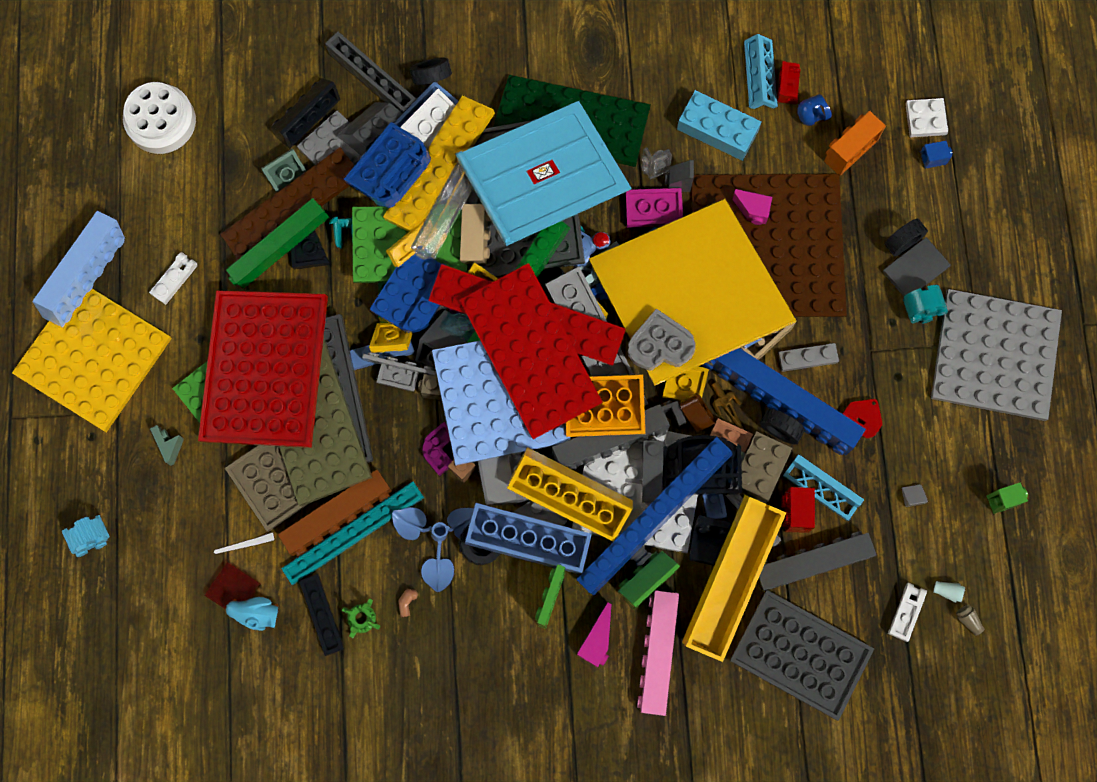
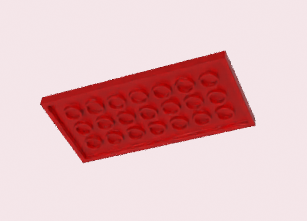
M529 263L459 300L533 440L603 403Z

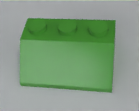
M663 551L659 554L654 552L648 559L649 563L645 567L639 566L633 572L635 576L631 580L626 578L619 585L621 589L618 593L633 610L680 567L678 563Z

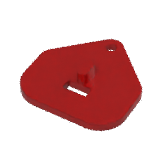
M876 399L851 402L843 412V415L866 429L862 435L864 438L874 437L882 427L883 422ZM859 418L860 421H861V422H865V424H864V425L861 424L860 422L857 421V419Z

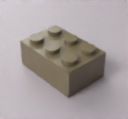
M756 431L742 461V493L766 504L770 499L792 448Z

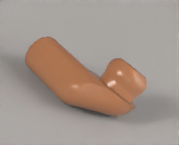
M415 589L405 590L399 598L401 618L410 616L409 604L418 597Z

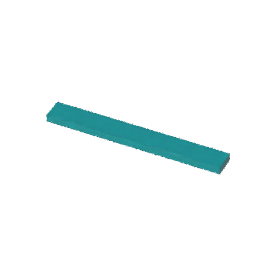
M412 481L281 569L291 585L296 584L392 520L394 510L412 507L424 499L423 495L414 481Z

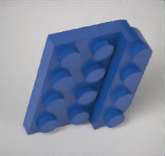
M391 122L344 180L347 184L372 199L377 205L392 208L424 172L431 161V157L419 138Z
M417 251L402 265L395 268L371 306L370 311L407 333L426 329L440 306L428 300L441 263L421 251Z

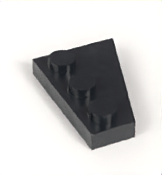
M316 230L291 249L292 268L294 270L330 265Z

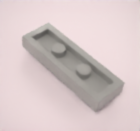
M835 343L778 353L781 372L839 362Z

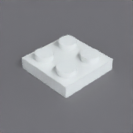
M944 98L907 100L905 105L910 137L947 135L948 126Z

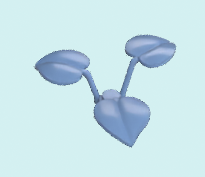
M405 508L394 510L392 513L393 524L401 537L407 540H416L420 535V531L423 533L430 531L432 538L437 541V560H427L422 566L421 575L425 583L434 591L440 592L444 590L453 578L454 566L449 559L440 560L441 543L446 539L448 531H454L455 536L460 537L464 528L470 524L473 508H460L452 511L447 518L451 528L442 522H438L433 527L430 526L425 529L423 527L426 525L427 520L425 514L420 509Z

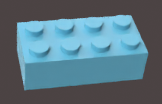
M695 90L679 119L677 130L743 161L759 131L761 121Z

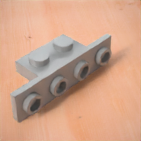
M368 352V355L363 354L362 357L364 361L381 365L377 379L378 384L414 392L419 374L437 376L433 367L424 366L423 369L416 367V363L406 361L403 364L399 363L398 359L392 357L382 359L379 358L378 354Z

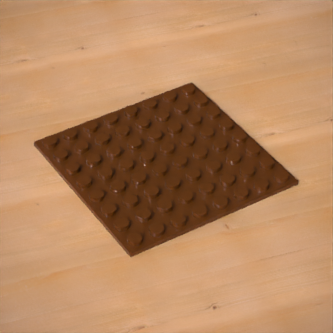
M839 174L694 175L692 182V213L726 199L794 317L847 316ZM735 189L772 197L766 224L756 225L746 220L733 201Z

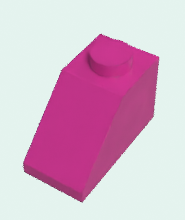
M735 189L733 201L746 220L756 225L766 224L772 197Z

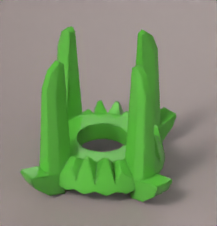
M369 598L367 603L358 604L351 609L343 607L342 611L348 614L347 621L351 631L349 637L354 638L356 633H365L372 628L379 630L380 625L375 623L376 614L371 608L372 599ZM361 612L365 613L367 616L366 622L358 624L356 622V615Z

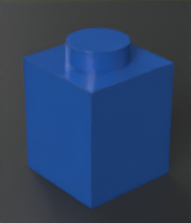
M947 140L925 144L920 151L925 169L946 165L952 157V150L950 146L948 147Z

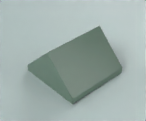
M293 148L261 168L276 193L306 172L305 167Z

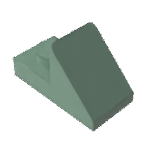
M158 425L150 428L165 463L170 466L174 465L184 438L178 435L170 439L166 429H162Z

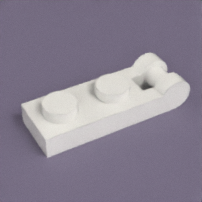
M183 252L179 253L174 263L149 293L166 305L195 270L197 262L189 260ZM182 265L186 266L184 270L180 269Z
M911 583L906 584L889 629V635L906 642L909 641L927 590L917 589ZM911 594L916 596V601L909 599Z

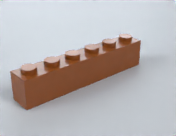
M378 469L371 473V479L349 487L279 533L278 536L289 554L292 556L304 554L307 551V547L312 544H319L324 540L323 537L329 533L334 534L340 530V526L345 522L348 524L357 518L356 515L363 511L365 513L372 509V504L387 499L392 490Z

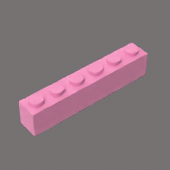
M655 591L654 595H650L649 607H652V614L648 615L646 627H650L649 635H645L644 647H648L647 655H643L642 659L645 675L640 677V688H643L642 696H638L637 708H641L640 713L666 716L679 599L678 593Z

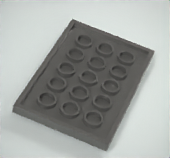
M766 590L729 661L839 721L874 648Z

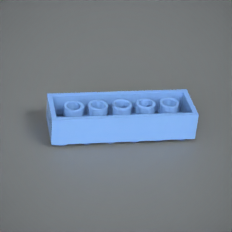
M99 211L94 214L32 301L44 319L61 327L70 321L74 310L81 305L86 293L91 291L95 280L102 275L107 263L112 261L114 253L124 243L125 237L117 220Z

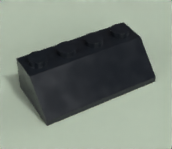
M324 78L319 82H315L306 94H303L293 107L287 109L281 119L273 123L271 130L274 136L291 149L341 100L335 83Z

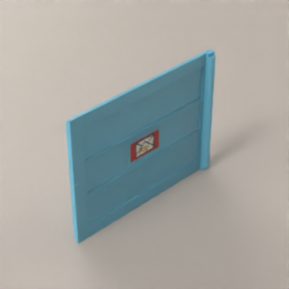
M579 101L466 151L456 153L458 162L506 246L631 190V186Z

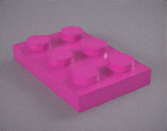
M638 189L626 191L627 228L662 227L683 218L682 189Z

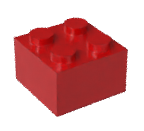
M790 487L785 492V496L782 495L781 505L785 507L786 512L781 525L785 527V532L809 533L815 528V488Z

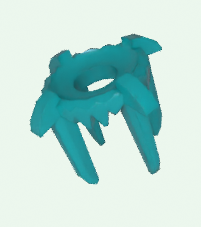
M332 218L329 224H333L336 246L342 249V228L351 229L353 244L352 219Z

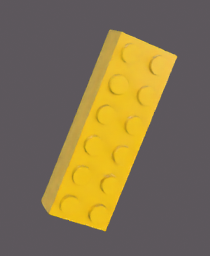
M528 447L507 486V489L613 542L633 509V500Z

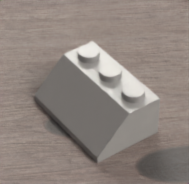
M521 452L478 461L486 506L514 505L529 500L507 489L509 480L521 459Z

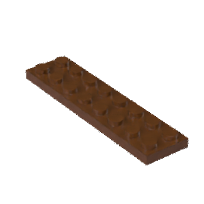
M339 147L220 235L239 260L312 198L322 207L348 188L350 185L345 182L344 178L353 169L354 164L342 148Z

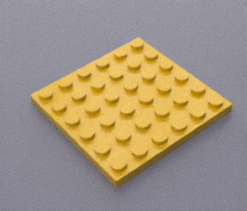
M91 289L84 296L81 305L72 313L70 321L65 323L63 327L50 321L47 323L12 374L107 433L172 338L104 295Z

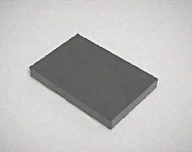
M926 237L882 272L897 290L905 296L916 289L925 287L947 270L951 264Z

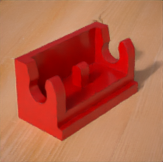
M782 61L779 73L777 102L798 103L800 64Z

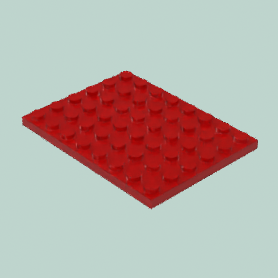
M216 291L198 436L199 442L312 448L328 301L326 294Z

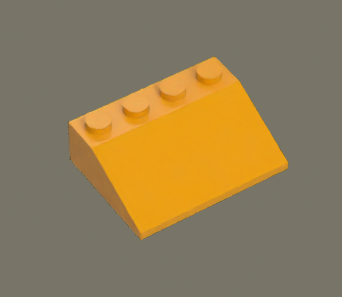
M643 375L590 377L603 403L566 422V437L645 434Z

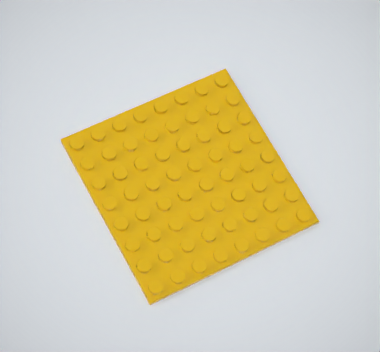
M726 199L589 258V262L623 327L626 329L630 340L656 309L686 328L693 335L695 353L688 362L680 367L663 362L658 367H655V369L647 370L654 386L796 323L795 317Z

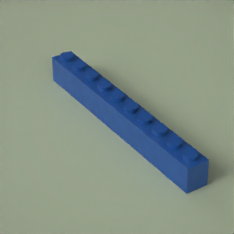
M716 437L576 580L590 594L595 595L733 455L732 451Z

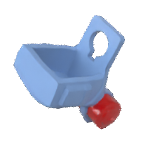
M581 231L585 264L573 266L585 267L595 250L607 249L611 242L609 236L604 232H597L591 238Z

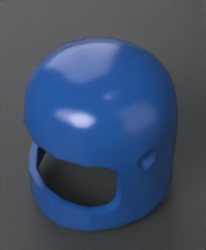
M821 94L805 99L798 105V116L801 122L807 126L814 125L819 120L825 121L832 116L831 110ZM820 105L823 106L825 115L823 114Z

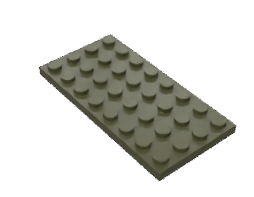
M323 338L312 448L279 446L299 506H304L372 478L325 338Z

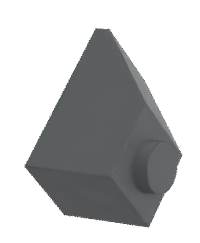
M694 160L670 167L669 173H665V185H668V189L681 188L682 192L691 191L694 177Z

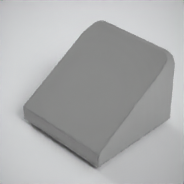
M922 485L902 488L906 507L922 505L928 502Z

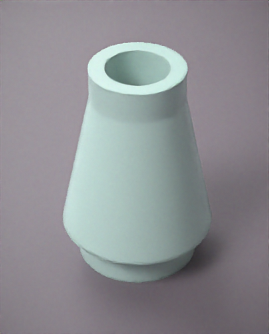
M936 581L933 593H937L955 603L956 601L962 602L965 587L960 586V583Z

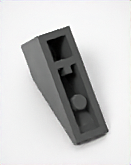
M643 440L642 503H652L662 493L663 441Z

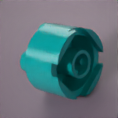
M939 285L927 286L928 290H921L919 288L904 296L903 302L911 323L919 321L928 323L933 320L932 317L948 313Z

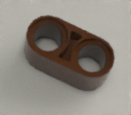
M698 393L680 402L683 413L698 433L716 423L713 414Z

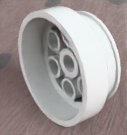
M151 82L137 87L128 96L124 105L123 125L132 141L142 150L154 154L169 153L183 146L193 134L196 124L195 111L187 96L178 88L160 82Z

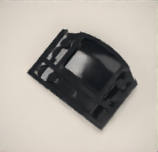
M689 436L676 440V442L668 447H663V491L717 436ZM718 437L732 451L733 455L693 495H731L742 493L741 445H735L728 441V439Z

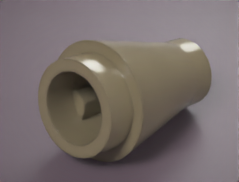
M965 605L956 612L958 615L957 619L975 636L985 630L974 607Z

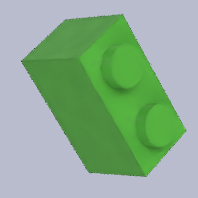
M1021 482L987 495L993 514L1017 507L1028 501L1027 490L1021 485Z

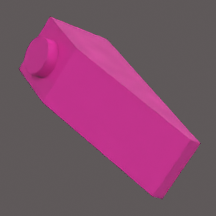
M609 602L577 656L597 668L599 664L603 666L609 657L606 654L609 645L611 604Z

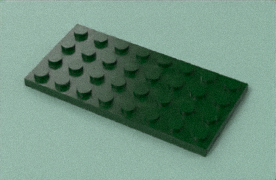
M509 75L493 127L536 120L579 101L615 162L636 167L651 104Z

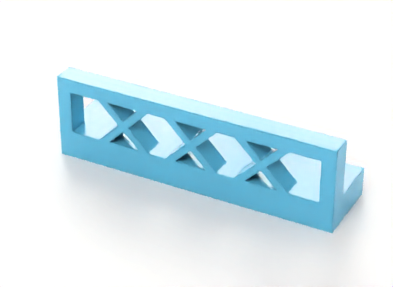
M756 34L744 41L749 108L756 109L762 105L776 108L778 105L773 43L771 39Z
M799 454L783 475L791 483L802 488H808L806 480L814 479L817 481L819 489L815 490V499L846 521H849L856 509L864 501L863 498ZM794 466L801 470L802 478L795 479L789 475ZM823 491L834 493L835 501H826ZM847 502L853 507L848 514H845L840 510L839 503Z

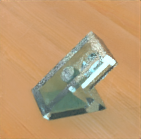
M458 313L448 315L441 326V330L467 342L474 332V327L466 314Z

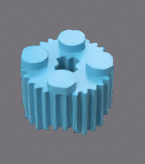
M100 515L95 516L96 519L90 520L89 517L77 520L73 528L62 530V534L72 554L81 557L94 547L100 549L107 545L106 541L110 536Z

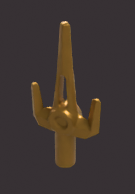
M718 382L712 384L711 386L718 396V399L712 405L718 416H721L718 406H723L737 427L744 430L731 404V400L734 399L738 405H741L735 392L725 394ZM727 406H730L734 416L731 414Z

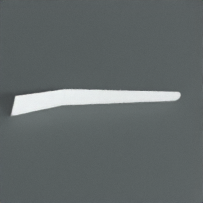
M273 533L214 550V553H222L273 541L274 536Z

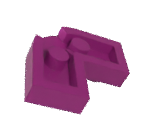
M445 422L425 438L423 445V455L426 461L439 476L449 469L448 466L452 462L443 450L451 443L448 427Z

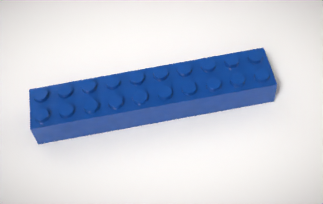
M741 348L702 364L710 371L713 369L719 373L718 376L723 380L733 382L734 386L740 391L745 390L750 393L754 400L767 404L768 409H775L793 417L803 425L805 433H812L820 443L829 444L833 447V451L839 455H847L852 451L866 430Z

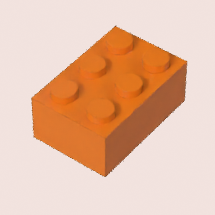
M871 111L866 115L861 114L856 119V124L853 127L848 126L843 131V136L840 139L835 138L825 153L827 156L824 162L839 176L879 140L886 127Z

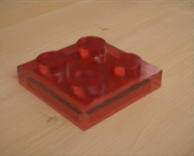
M227 562L204 596L226 609L227 604L234 599L238 602L251 599L261 584Z

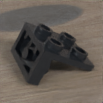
M699 515L693 528L689 560L714 566L732 526V522Z

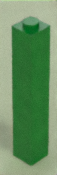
M312 198L226 269L230 275L228 277L233 285H239L244 289L330 217L319 203Z

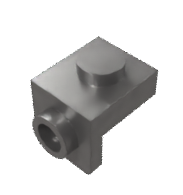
M670 400L661 404L664 413L671 412L677 429L685 426L687 417L680 408L678 401L672 402Z

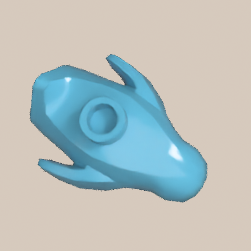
M255 597L241 602L234 599L227 604L226 613L242 625L253 630L262 631L265 630V627H275L279 605H271V601L264 597Z

